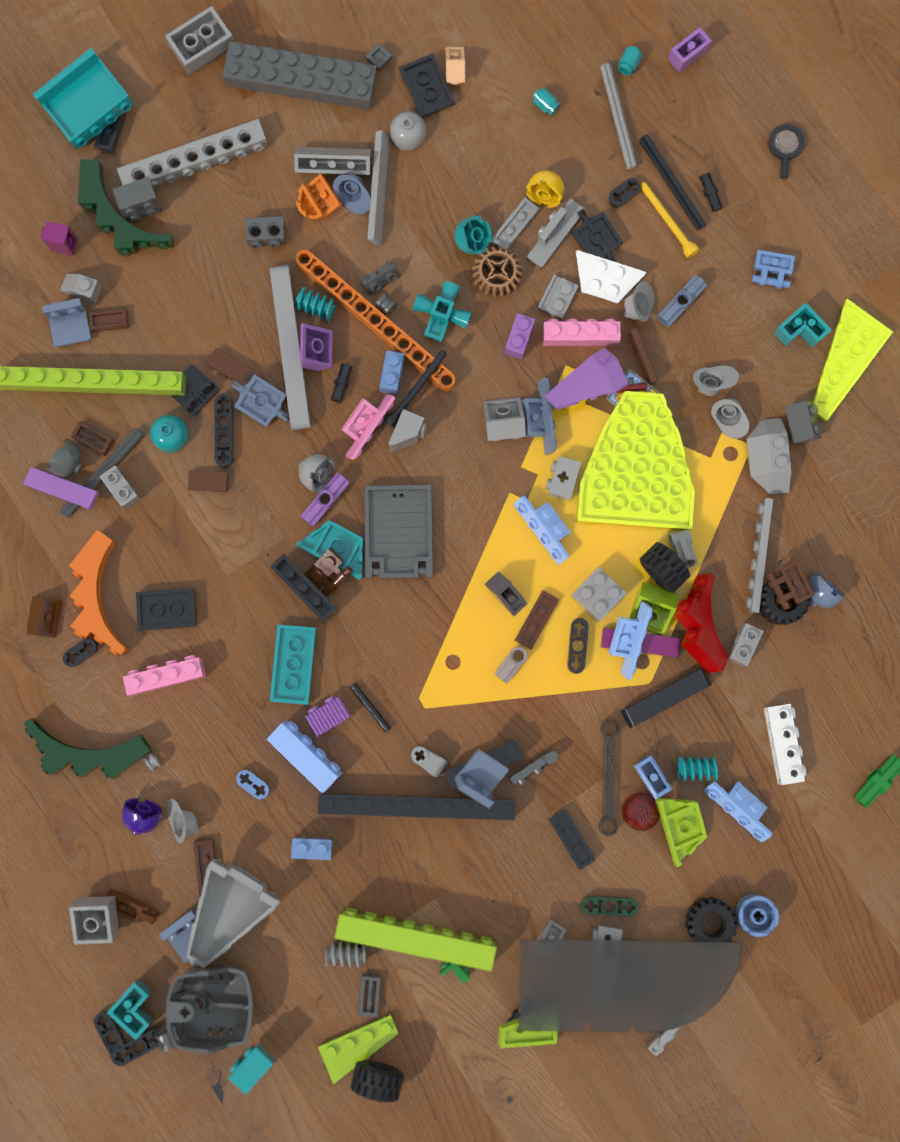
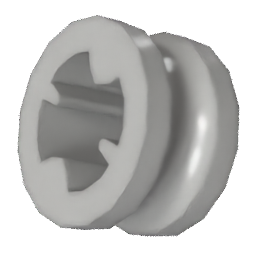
M152 752L149 753V757L143 758L146 765L153 772L156 771L157 766H162L159 759Z

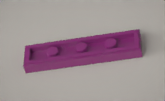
M603 628L600 648H610L614 629ZM646 634L641 645V653L677 658L680 638Z

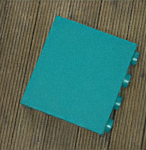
M92 48L33 94L76 150L85 146L90 139L99 135L105 127L114 123L120 115L129 111L135 104Z

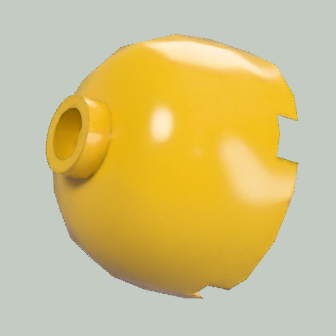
M548 170L535 173L530 178L526 187V193L530 200L540 206L542 203L547 204V208L559 205L565 190L560 176Z

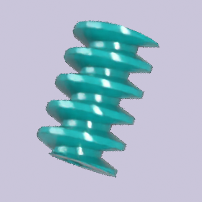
M304 286L296 298L294 307L298 305V310L302 311L305 308V313L309 314L312 311V316L318 315L319 319L325 318L326 322H330L336 311L337 304H333V298L326 302V295L319 299V292L313 296L312 289L306 293V287Z
M679 756L676 764L677 781H679L680 775L683 776L684 781H687L688 775H690L692 781L695 780L696 775H698L700 781H702L704 775H706L707 781H710L711 775L717 781L718 766L715 758L710 756L708 761L707 757L703 756L700 761L699 757L695 756L692 761L690 756H687L686 760Z

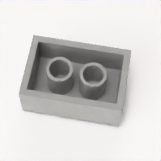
M212 6L165 35L169 47L189 75L228 51L229 41L234 42L232 34Z

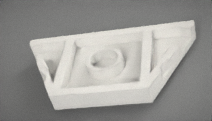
M576 250L580 286L583 293L618 303L646 274L645 271Z

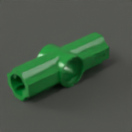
M892 754L880 768L875 769L867 777V782L853 796L860 805L868 808L880 794L885 793L892 786V781L900 774V758Z

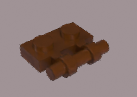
M330 547L304 575L317 587L322 583L325 584L326 588L322 593L328 596L334 593L338 586L349 578L353 570L349 566L343 569L340 565L345 560ZM335 572L337 577L332 581L329 576Z
M798 561L778 569L782 576L778 579L774 572L766 575L770 588H773L777 596L778 604L781 603L784 610L791 607L788 599L793 598L795 604H798L815 596ZM783 582H785L789 590L787 594H784L780 586Z

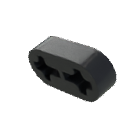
M629 178L612 190L608 198L609 205L613 208H620L634 198L640 190L639 181L635 178ZM629 185H635L634 191L631 189L628 192H626ZM621 194L623 195L620 198V202L617 200L615 202L613 201L614 195L616 197L620 196Z
M92 639L82 640L64 653V664L69 667L79 666L97 653V643ZM86 643L93 645L91 647V652L84 651L82 653V650L86 648ZM79 653V656L75 658V663L68 661L70 654L76 655Z

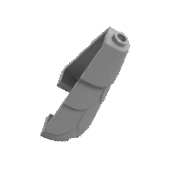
M213 859L207 867L196 919L192 924L186 958L196 967H206L231 948L235 941L275 910L280 902L276 893L273 891L269 893L267 891L268 886L260 879L232 863L227 862L226 865H223L219 859Z

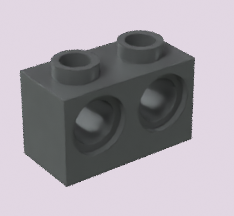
M283 216L245 218L248 246L261 248L263 245L280 247L281 244H286ZM273 230L280 231L276 236L271 235ZM254 231H261L259 236H252Z

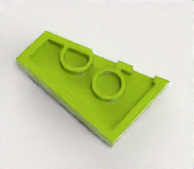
M554 1003L500 1025L498 1043L500 1048L557 1044L559 1005Z

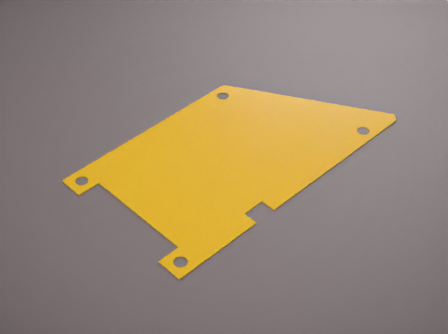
M566 365L558 384L575 369ZM587 399L579 401V404L558 410L553 406L552 417L555 422L556 451L550 455H545L543 437H534L521 468L538 474L528 497L535 510L549 502L571 533L559 541L569 554V558L560 565L556 563L515 508L514 503L520 497L509 493L420 694L419 699L425 709L645 685L653 680L662 659L661 655L641 653L649 658V665L645 669L636 667L631 680H628L621 674L625 657L610 655L609 649L600 648L603 628L615 630L619 616L629 618L642 582L662 588L644 570L639 558L656 542L662 543L672 550L669 534L683 531L684 529L577 521L580 482L601 431L611 416L604 411L585 404ZM721 433L711 458L683 446L692 486H694L695 490L692 530L689 531L692 537V547L697 557V564L688 568L691 576L674 592L679 594L678 603L680 600L688 598L694 579L700 570L748 457L747 443L730 438L724 433ZM734 447L738 452L737 459L734 461L726 460L723 456L725 448ZM559 456L581 462L570 501L548 496L549 490H546L548 478L552 479L554 472H551L553 460L557 461ZM561 474V476L558 477L560 478V482L563 483L564 480H567L564 478L565 475ZM598 567L627 593L600 622L593 619L570 597ZM498 571L513 584L528 603L515 616L484 585ZM543 590L558 598L559 601L533 648L530 650L514 640ZM674 615L664 636L671 637L678 621ZM583 618L589 625L585 668L581 673L573 674L567 668L570 626L575 619ZM579 621L577 625H574L578 632L577 635L573 634V638L581 637L584 639V635H580L582 629H585V626ZM647 630V634L659 635ZM576 640L573 642L572 647L575 651L579 652L583 649V643ZM521 647L526 651L527 659L510 681L505 683L494 672L513 648ZM521 650L513 653L515 661H521L524 657ZM571 653V657H575V662L571 663V666L577 671L581 667V664L578 663V657L583 658V654L575 655ZM449 655H457L461 660L459 668L455 670L449 669L445 663L446 658Z

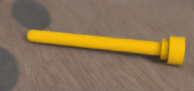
M642 182L640 188L683 245L685 256L690 258L700 250L696 243L689 242L647 183Z

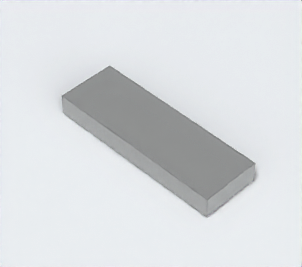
M525 197L492 237L491 243L498 248L502 246V251L505 252L538 213L540 208Z

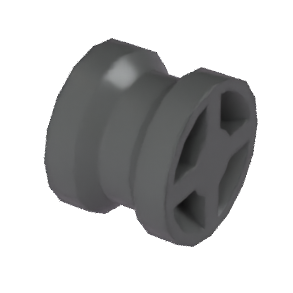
M384 293L374 307L381 310L387 317L394 311L398 302L391 300L389 295Z

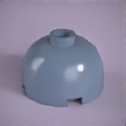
M816 571L808 580L815 596L809 598L808 601H811L810 604L814 607L817 605L825 609L835 607L844 599L841 596L842 593L829 579L824 580L822 573Z

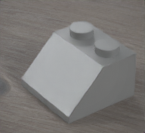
M520 397L483 401L488 441L526 437L525 417Z
M403 409L388 443L389 451L394 453L418 443L420 438L423 439L427 431L425 418Z

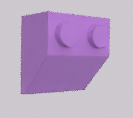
M304 323L301 324L300 363L302 368L313 371L332 368V330Z

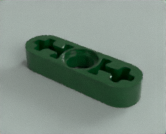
M586 896L581 901V909L588 915L634 916L638 911V904L629 897ZM589 900H592L593 904H599L598 900H602L600 903L601 912H598V907H592L591 911H588L585 904H588ZM607 901H613L615 904V908L611 912H607L604 909V904ZM617 901H621V905H627L630 902L634 909L632 908L630 912H627V909L620 908L621 912H618L619 905Z

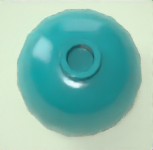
M480 216L467 217L461 220L455 228L454 239L456 245L466 254H482L488 249L487 246L492 241L490 225L487 221H483Z
M163 415L153 422L150 428V437L153 444L160 451L175 453L186 446L189 439V430L181 418L174 415Z

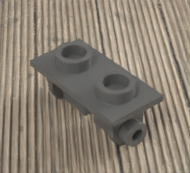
M387 262L377 269L378 275L373 271L363 277L361 284L366 288L369 296L401 276L396 264Z

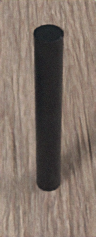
M356 683L353 684L350 689L385 733L391 729L389 724Z

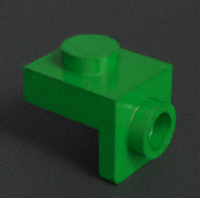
M444 962L440 966L439 974L442 977L449 970H452L463 984L470 979L468 974L470 970L467 966Z

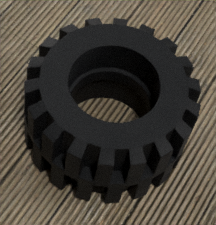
M656 542L639 558L642 567L649 576L669 592L674 593L691 576L685 563L662 543Z
M769 581L762 586L760 611H763V617L768 618L769 622H775L777 625H787L802 619L803 615L808 612L807 606H810L811 602L808 599L798 604H795L793 600V606L789 611L780 610L775 604V592L773 588H770ZM785 582L781 583V588L789 592Z
M713 897L700 898V901L696 900L693 902L694 905L688 908L689 913L685 916L687 919L685 926L691 938L698 945L709 950L710 948L719 950L718 947L724 948L726 943H731L733 941L731 938L737 934L735 929H738V924L736 923L737 916L733 913V909L722 900ZM709 912L718 913L722 920L720 929L713 934H706L701 929L702 918Z
M371 1060L358 1061L355 1065L350 1089L359 1096L373 1101L395 1102L399 1099L404 1073L396 1067Z

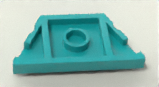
M329 520L319 529L310 533L309 536L296 543L297 547L317 558H320L332 547L345 560L340 566L343 569L347 566L351 567L353 572L350 575L359 580L362 579L363 538Z

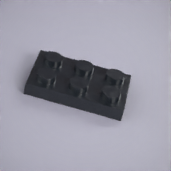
M433 53L399 67L400 74L415 108L422 119L455 105Z
M194 588L136 592L138 631L197 627Z

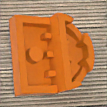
M319 174L307 185L303 184L298 190L299 195L296 205L300 213L307 218L322 220L343 206L324 174Z

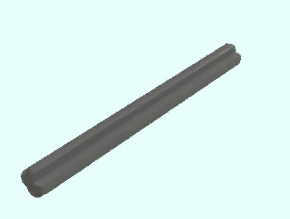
M137 428L133 429L83 486L94 490L102 482L99 476L122 460L142 438V432ZM67 502L60 512L68 518L79 506Z

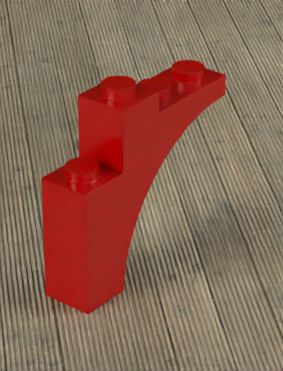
M712 573L696 576L688 598L679 601L674 613L676 619L687 629L681 645L708 673L724 671L729 658L714 627L711 596L715 576Z

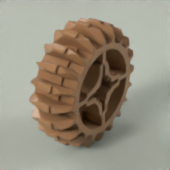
M494 246L491 252L486 249L485 255L479 254V259L474 260L476 265L472 267V270L475 272L472 274V277L476 279L475 285H480V291L486 289V295L490 291L493 292V297H496V293L503 297L504 291L509 295L511 293L510 288L516 290L517 286L515 284H520L521 280L519 278L523 276V273L520 272L523 266L518 265L520 258L514 259L516 253L514 252L509 255L510 249L507 248L504 252L502 251V246L499 247V251H496ZM493 259H501L502 261L494 262ZM484 265L490 271L487 279H485L482 273ZM508 265L511 266L513 271V275L510 279L507 277L508 274L505 272ZM494 270H501V274H494ZM495 281H500V282H502L503 284H492V283L495 282Z

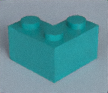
M804 303L774 331V334L785 346L790 344L798 335H801L813 348L832 329L807 303Z
M137 979L107 1012L135 1040L154 1021L140 1007L153 992L140 979Z
M259 1044L254 1048L250 1046L243 1054L245 1057H239L229 1070L231 1074L228 1079L245 1095L275 1062V1059Z

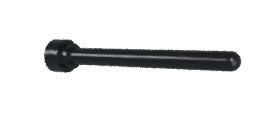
M444 350L437 354L395 412L388 413L384 421L390 426L396 427L403 409L406 410L446 357Z

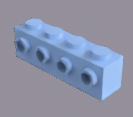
M289 720L282 722L267 740L323 794L343 774L340 771V767L335 762H331L322 749L316 748L312 744L311 738L303 735L294 722Z

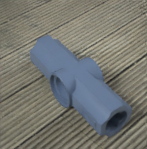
M695 275L658 314L657 318L669 328L707 287L705 281ZM677 299H685L686 304H680Z

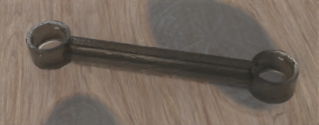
M610 718L602 721L600 725V732L604 736L603 817L598 822V829L605 836H613L619 828L618 822L614 818L615 749L616 736L620 732V724L617 720ZM612 721L616 724L617 731L614 735L604 733L603 727L606 722ZM606 819H611L615 823V829L611 833H606L601 829L602 822Z

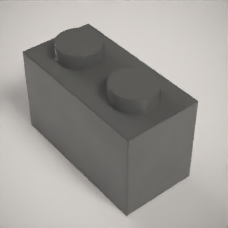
M806 400L785 407L793 444H804L822 438V427L817 419L818 408L813 401Z

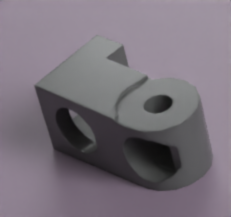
M167 1023L153 1030L163 1052L175 1047L169 1036Z

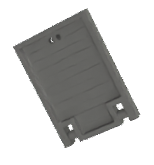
M431 485L364 486L365 578L373 579V576H380V579L418 578V575H426V578H433ZM418 562H426V567H418ZM372 563H380V568H372Z

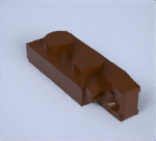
M111 888L108 891L107 896H115L117 915L136 923L146 921L153 925L157 920L159 912L150 908L149 905Z

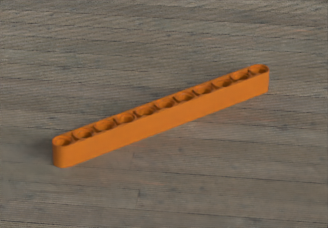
M300 250L297 253L296 261L301 271L396 352L403 353L405 359L422 374L434 360L431 354L310 251ZM305 257L310 259L306 264L300 262ZM319 269L324 271L320 276L314 274ZM335 281L338 285L335 288H331L328 286L329 283ZM349 293L352 295V298L345 300L342 298L343 295ZM363 305L366 307V310L358 312L357 308ZM377 317L381 321L378 324H372L371 320ZM391 329L395 333L393 336H386L385 332ZM407 342L409 346L403 349L399 347V344ZM415 354H421L423 355V359L420 361L414 360L413 356ZM440 363L437 367L438 370L431 375L429 380L442 391L449 392L455 387V376ZM444 378H449L452 380V383L444 385L441 381Z

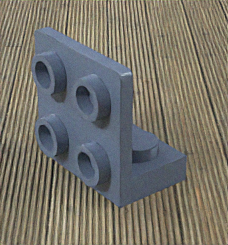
M80 298L42 306L43 313L49 318L53 344L56 348L92 340L86 307Z
M478 749L454 779L460 791L490 809L494 804L491 792L509 769L501 762Z
M196 908L159 934L163 941L165 939L169 940L184 963L189 961L186 957L192 924L196 919Z

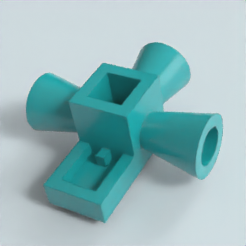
M444 281L441 297L437 296L435 302L418 293L413 311L430 313V320L424 337L442 343L450 320L465 330L467 329L472 312L455 309V302L453 301L461 290V287L457 284Z

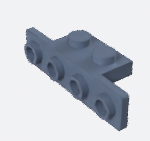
M544 377L537 382L539 399H523L522 408L525 417L526 437H543L545 455H550L556 451L557 440L554 435L553 405L545 399V395L551 391V385L548 377Z

